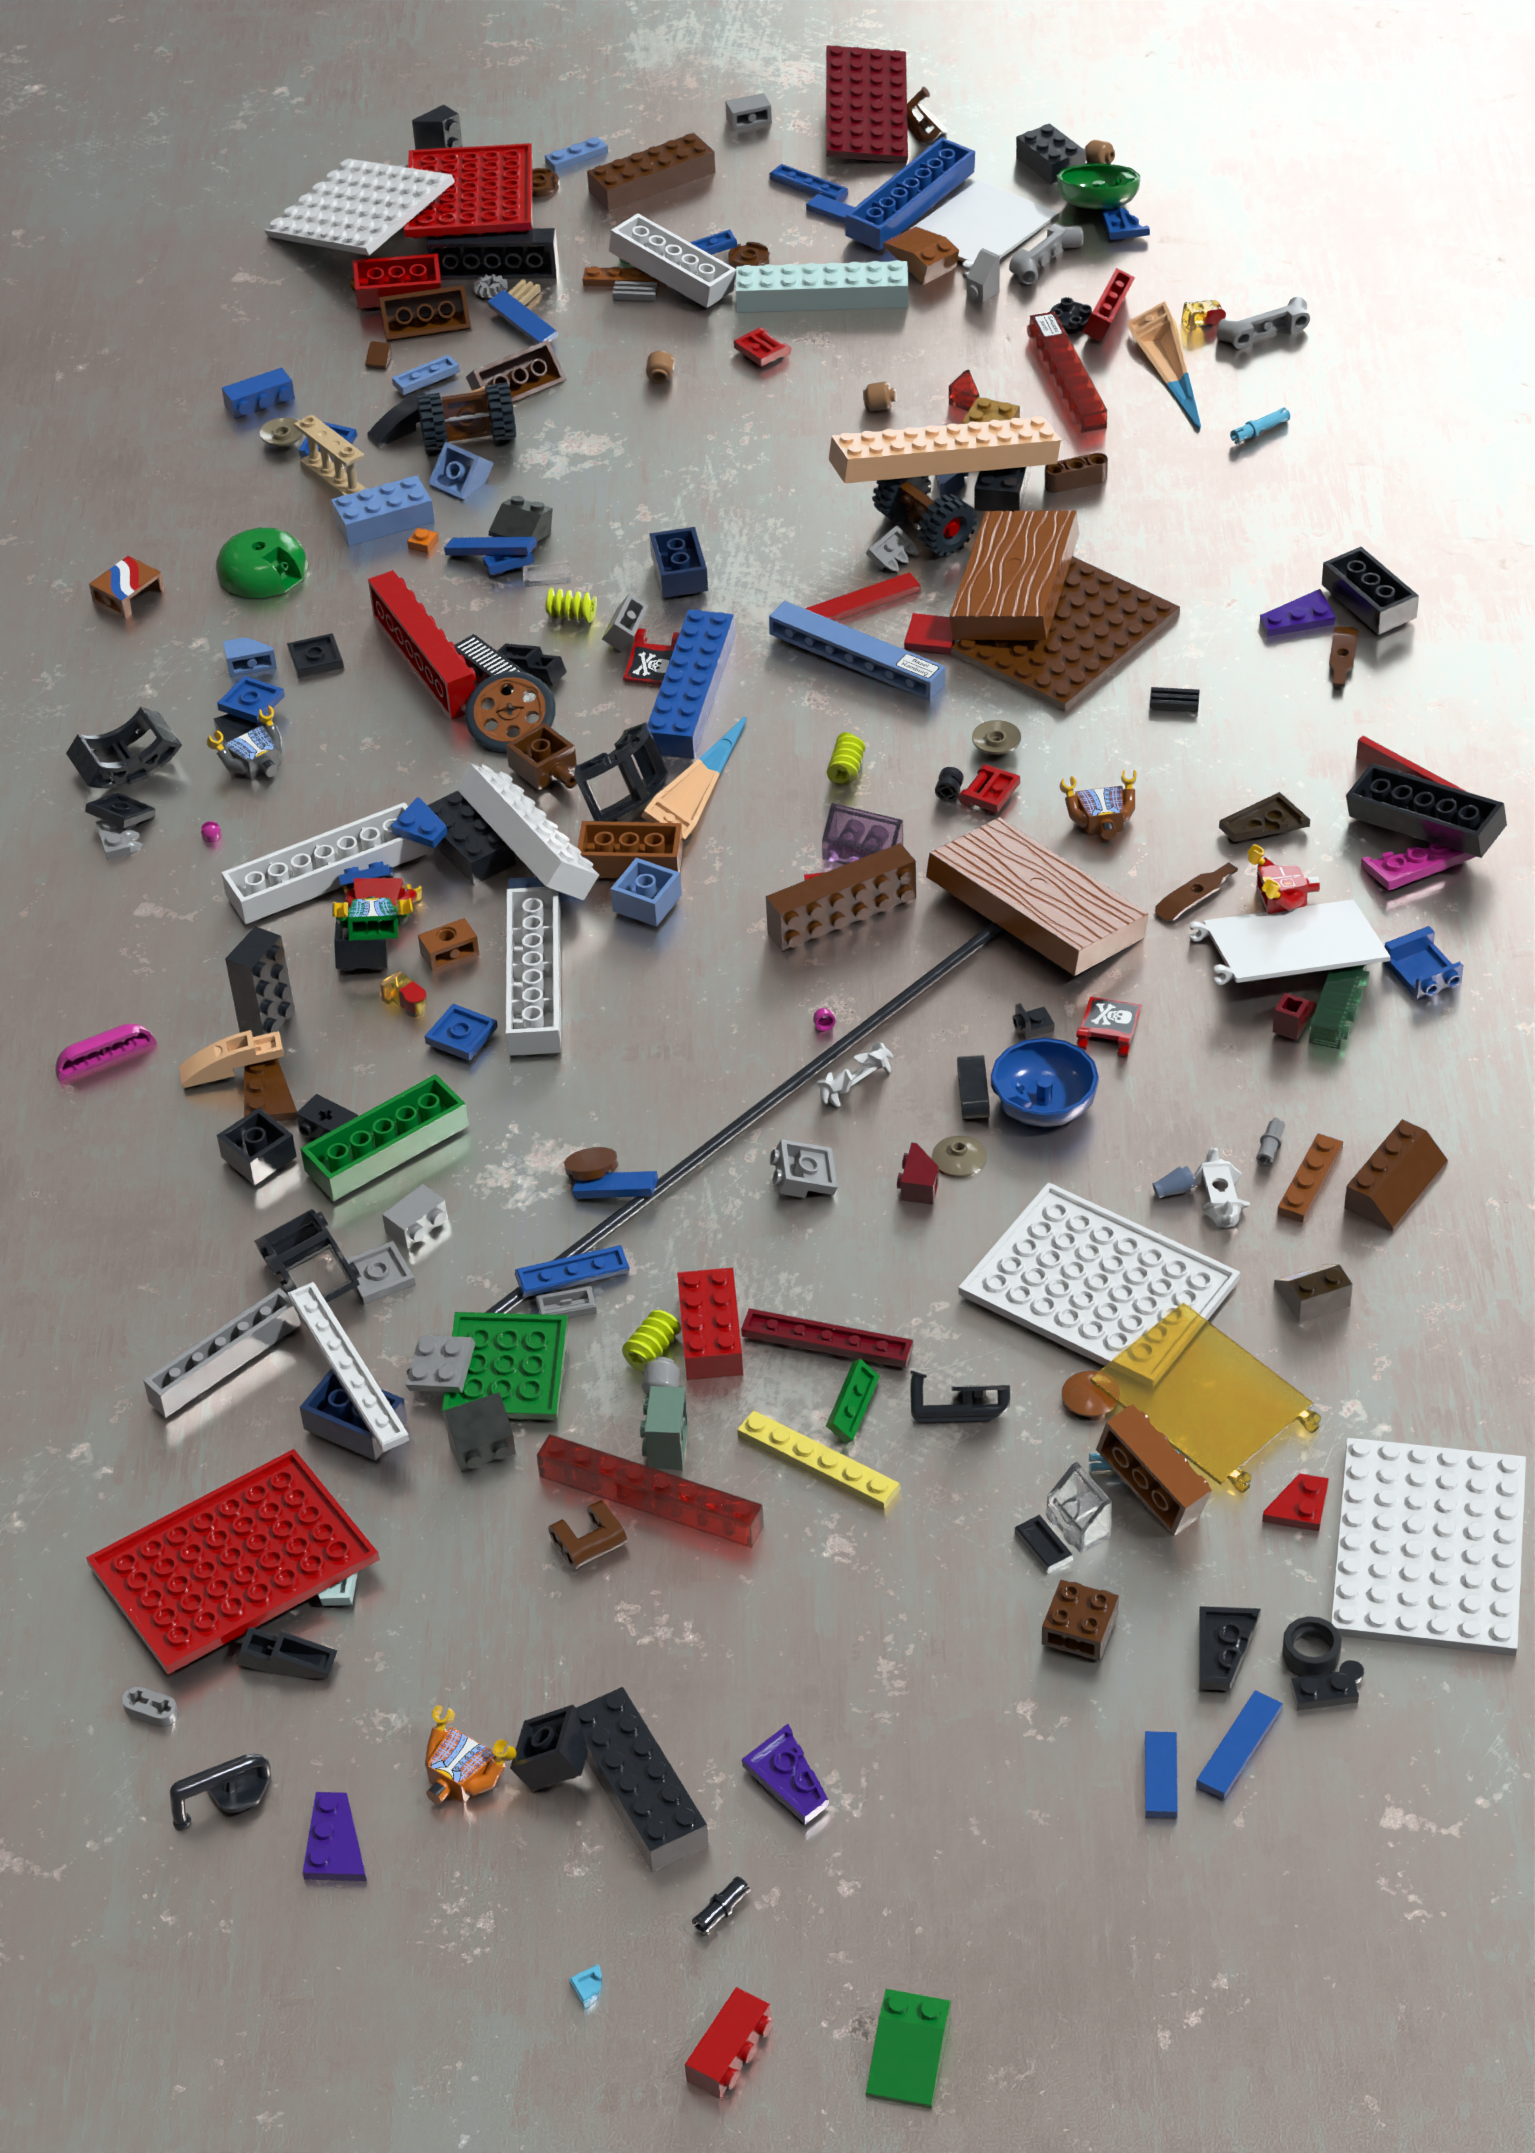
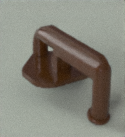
M922 87L907 103V124L920 142L931 143L941 134H946L948 131L932 113L920 104L926 97H930L928 89ZM916 107L924 116L922 120H920L914 112V109ZM933 125L934 129L928 134L926 131L927 127Z

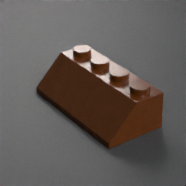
M464 285L379 297L386 341L471 328Z
M549 340L477 368L466 376L472 391L487 385L508 383L512 403L567 380Z
M1402 1119L1346 1186L1344 1209L1388 1230L1394 1231L1446 1167L1448 1159L1427 1130Z

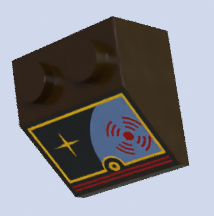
M1323 1264L1274 1280L1276 1288L1299 1323L1351 1306L1353 1284L1340 1264Z

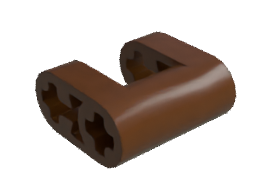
M602 1500L587 1507L589 1518L596 1530L580 1538L576 1537L563 1519L548 1526L552 1541L574 1570L628 1542L623 1527Z

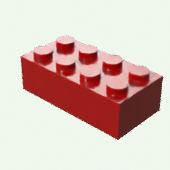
M438 254L353 260L357 309L380 307L379 297L441 288Z
M733 1267L677 1272L686 1379L697 1380L742 1376L743 1361Z

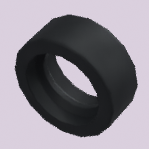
M1312 1616L1298 1618L1290 1623L1284 1632L1282 1656L1286 1665L1292 1671L1302 1676L1327 1674L1334 1670L1340 1661L1342 1638L1338 1629L1325 1619ZM1310 1636L1324 1640L1330 1646V1651L1323 1656L1310 1657L1299 1653L1293 1646L1294 1642L1298 1639Z

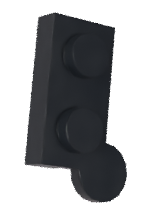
M1348 1660L1341 1664L1339 1672L1291 1678L1290 1686L1297 1711L1358 1703L1359 1693L1356 1683H1359L1364 1677L1362 1664L1354 1660Z

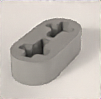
M138 1686L128 1689L123 1694L122 1703L124 1710L132 1718L158 1727H168L174 1724L178 1718L176 1702L167 1695Z

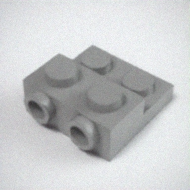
M781 1139L777 1148L772 1150L770 1165L776 1168L773 1173L772 1183L778 1186L779 1194L805 1198L808 1191L835 1194L838 1186L832 1148Z

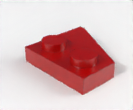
M1299 1473L1263 1511L1262 1522L1319 1532L1329 1478Z

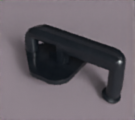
M913 1370L910 1371L912 1374L910 1382L911 1415L918 1422L988 1421L1002 1415L1010 1406V1385L951 1386V1391H962L963 1404L924 1405L923 1384L924 1378H927V1375ZM997 1390L998 1403L972 1404V1398L984 1397V1391Z
M245 1754L175 1782L170 1788L174 1827L184 1829L190 1824L191 1817L186 1813L185 1799L205 1791H209L219 1807L226 1812H240L257 1805L271 1780L269 1760L264 1755Z

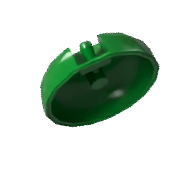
M1116 164L1076 165L1062 170L1057 175L1058 190L1063 199L1075 207L1089 210H1109L1124 206L1133 200L1141 184V175L1133 168Z
M267 527L244 530L232 536L222 546L216 560V572L220 585L228 592L244 598H267L286 593L305 578L308 569V560L302 544L286 531Z

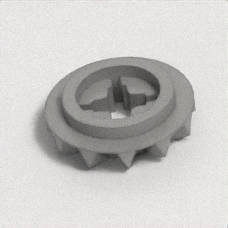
M494 274L492 276L485 275L484 278L480 277L474 282V292L484 298H492L502 290L507 291L508 289L507 280L503 279L502 276L496 277Z

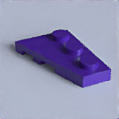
M1318 589L1261 614L1259 623L1266 636L1270 637L1335 625L1336 617L1321 589Z
M789 1724L785 1725L742 1759V1767L804 1824H807L829 1806L828 1797L814 1771L809 1767L804 1757V1752L801 1746L797 1744Z
M316 1792L302 1872L304 1880L367 1882L347 1793Z

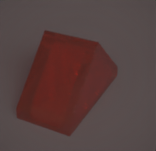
M965 370L949 385V405L969 412L980 395L970 370Z

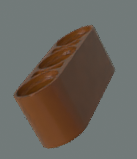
M1092 453L1057 461V464L1046 465L1044 487L1049 492L1058 493L1105 482L1108 478V457L1103 453Z

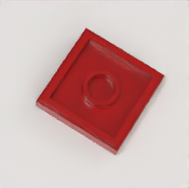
M913 613L905 637L904 649L951 654V647L954 645L955 640L952 638L950 618Z

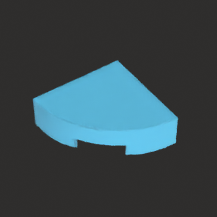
M598 1964L569 1978L570 1986L584 2009L591 2006L597 2000L602 1989V1975Z

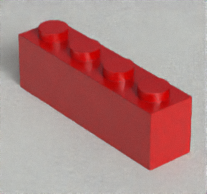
M1118 268L1115 269L1082 333L1102 342L1135 279L1134 276Z

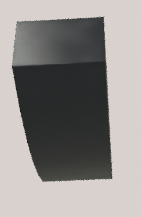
M420 391L393 407L367 433L368 438L378 447H381L417 431L416 423L420 422L417 396L426 394Z
M505 643L498 650L499 653L526 673L539 678L545 684L554 685L567 673L561 656L543 655L540 646Z
M249 1627L236 1664L290 1677L328 1678L338 1650L280 1631L277 1637Z

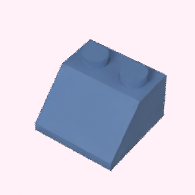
M445 442L428 484L465 500L485 484L493 462Z

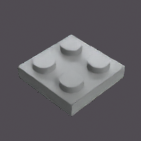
M419 1335L406 1381V1387L409 1391L462 1393L475 1346L472 1337Z

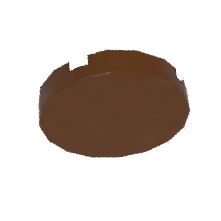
M547 168L533 169L532 197L548 196L558 190L560 182L557 173H551V170Z
M746 242V245L743 246L738 244L737 247L731 248L728 253L729 264L735 269L738 266L744 265L764 266L770 262V251H768L765 245L758 242Z
M606 1147L582 1149L574 1152L564 1161L566 1175L568 1177L573 1175L574 1179L579 1181L600 1179L606 1176V1171L611 1169L612 1173L619 1165L616 1151Z

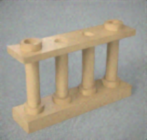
M313 414L294 423V427L307 436L310 454L300 459L302 469L338 497L367 489L357 481L355 462L365 458L364 453Z

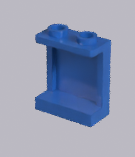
M1430 926L1388 941L1384 945L1390 955V961L1384 962V964L1416 1000L1462 983L1464 965L1460 961L1452 964L1434 944L1435 932Z

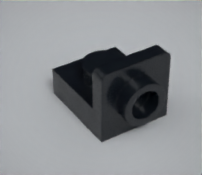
M1021 1003L1015 1005V1015L1012 1017L1013 1024L1017 1031H1021L1025 1040L1055 1031V1023L1045 1006L1026 1012Z

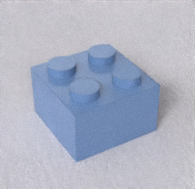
M635 858L611 888L612 909L614 912L654 926H658L682 896L679 872L639 858Z

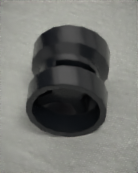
M945 767L939 774L935 794L941 800L950 802L958 798L964 775L955 767Z

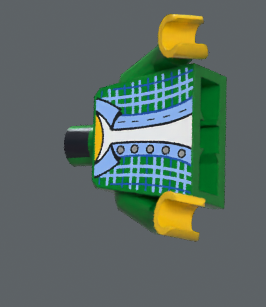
M369 896L364 899H354L350 908H348L347 902H333L332 917H336L339 926L342 928H349V941L398 938V926L404 925L409 914L413 913L411 898L396 900L397 906H393L390 898Z

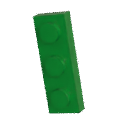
M861 1359L852 1362L826 1423V1427L845 1444L854 1440L880 1378Z

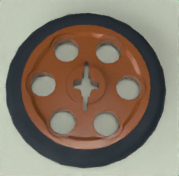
M519 671L502 672L485 679L474 689L465 708V721L468 731L479 744L492 751L507 753L506 744L542 723H546L550 727L553 725L556 714L555 701L550 689L539 678ZM510 686L514 689L510 695L501 694V690L504 687ZM528 693L536 695L532 702L523 701V697ZM490 700L495 703L493 708L489 710L482 708V704L485 701ZM508 709H513V715H508ZM531 714L539 716L538 721L535 723H528L526 718ZM493 721L498 724L497 728L492 731L485 729V725L488 722ZM512 728L520 730L519 735L514 738L508 737L507 732Z

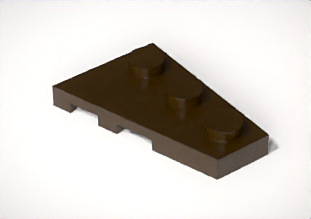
M1280 792L1219 820V829L1234 842L1310 827V818Z

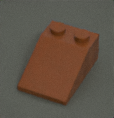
M915 226L883 243V246L897 260L907 261L908 270L923 285L956 268L959 249L946 237Z

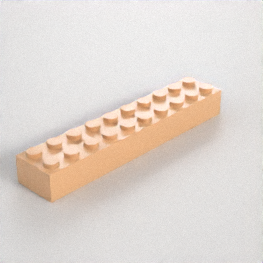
M1040 416L1027 419L1013 418L1004 421L991 420L990 422L981 423L970 422L969 424L959 425L948 424L947 426L930 425L925 428L908 427L902 430L886 429L879 432L864 431L856 434L842 433L841 435L831 436L829 462L844 484L1057 464L1061 439L1045 418Z

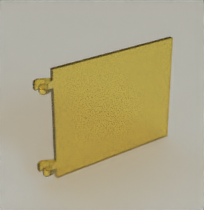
M1184 1302L1090 1378L1092 1384L1124 1409L1134 1404L1139 1411H1143L1148 1416L1150 1423L1158 1432H1162L1168 1438L1170 1445L1175 1450H1178L1180 1454L1184 1455L1219 1485L1229 1479L1233 1486L1241 1493L1246 1492L1250 1488L1249 1482L1252 1478L1249 1473L1240 1470V1468L1297 1419L1310 1433L1316 1432L1320 1427L1318 1423L1321 1421V1416L1309 1410L1313 1407L1314 1402Z

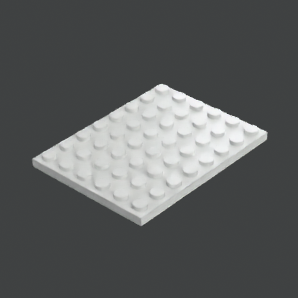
M349 158L342 161L341 166L336 170L329 172L322 182L315 184L309 193L302 195L296 204L288 207L284 214L272 220L265 229L268 237L370 255L455 181L451 174Z
M1048 1182L958 1287V1295L1153 1389L1238 1283L1241 1272Z
M1347 1437L1331 1621L1338 1629L1340 1636L1516 1656L1518 1647L1526 1457Z

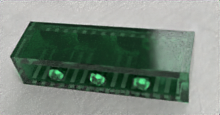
M1366 965L1330 969L1310 1023L1309 1043L1340 1050L1343 1039L1348 1040L1351 1031L1349 1023L1355 1021L1357 1015L1356 1004H1361L1364 989H1362V986L1367 987L1370 977V971H1366Z

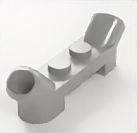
M1057 223L1053 224L1047 229L1046 239L1030 251L1021 249L1012 257L1009 265L1010 272L1018 275L1022 284H1034L1037 281V271L1065 249L1079 248L1083 245L1082 228L1080 226L1065 227Z
M1293 297L1287 306L1239 321L1222 319L1218 323L1217 338L1219 341L1232 343L1238 349H1244L1253 346V340L1286 329L1291 334L1299 332L1310 323L1311 318L1307 313V302L1302 297Z

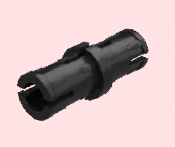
M736 1876L718 1895L714 1894L710 1898V1903L692 1919V1924L695 1925L694 1927L698 1932L707 1935L724 1916L726 1918L729 1917L736 1904L750 1893V1887H746L748 1884L742 1878Z

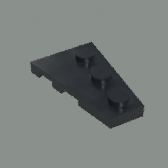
M1199 1607V1689H1231L1260 1618L1261 1608Z

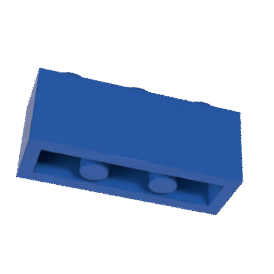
M282 367L221 387L224 405L234 419L295 399L293 382Z

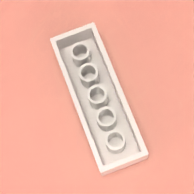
M636 214L611 230L609 252L706 308L734 291L737 269L640 214Z

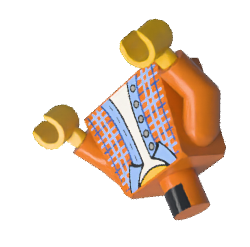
M437 1705L432 1711V1717L437 1722V1725L432 1727L425 1759L429 1782L432 1784L426 1791L428 1798L436 1804H441L448 1795H451L464 1802L472 1796L492 1790L505 1768V1760H512L516 1756V1749L508 1746L503 1754V1750L507 1746V1741L499 1739L494 1743L492 1751L453 1727H450L447 1731L445 1727L454 1721L455 1713L452 1709H448L446 1717L441 1719L443 1706Z

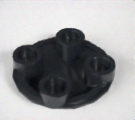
M1064 297L1060 300V303L1051 308L1049 314L1054 315L1060 327L1078 329L1086 326L1092 314V307L1087 304L1074 302L1072 298Z

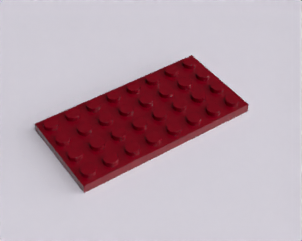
M839 45L826 46V157L907 163L906 51L844 47Z

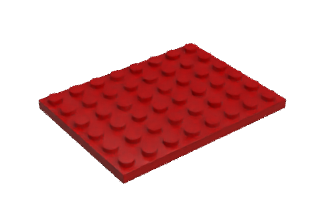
M532 143L409 150L408 168L451 174L455 182L404 225L405 237L417 239L422 236H462L472 233L482 235L489 232L502 234L507 231L526 232L527 230H532Z
M295 1449L86 1557L91 1570L167 1674L246 1633L249 1627L255 1628L380 1560L378 1551Z

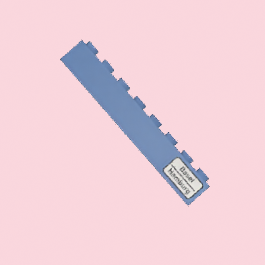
M784 601L769 615L770 635L931 701L945 686V666L802 607Z

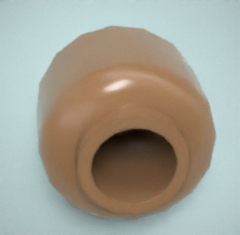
M1093 139L1084 148L1088 164H1111L1115 159V150L1109 141Z
M661 350L651 353L647 359V377L658 384L670 381L674 374V357L670 353Z
M888 382L868 384L866 390H863L865 408L868 407L871 412L890 410L892 402L896 401L895 388H890Z

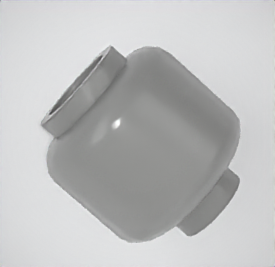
M654 1358L653 1361H650L645 1366L642 1381L643 1391L649 1395L650 1386L679 1387L680 1368L670 1358Z

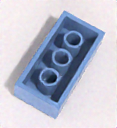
M417 475L331 499L334 521L348 546L435 522L432 500Z

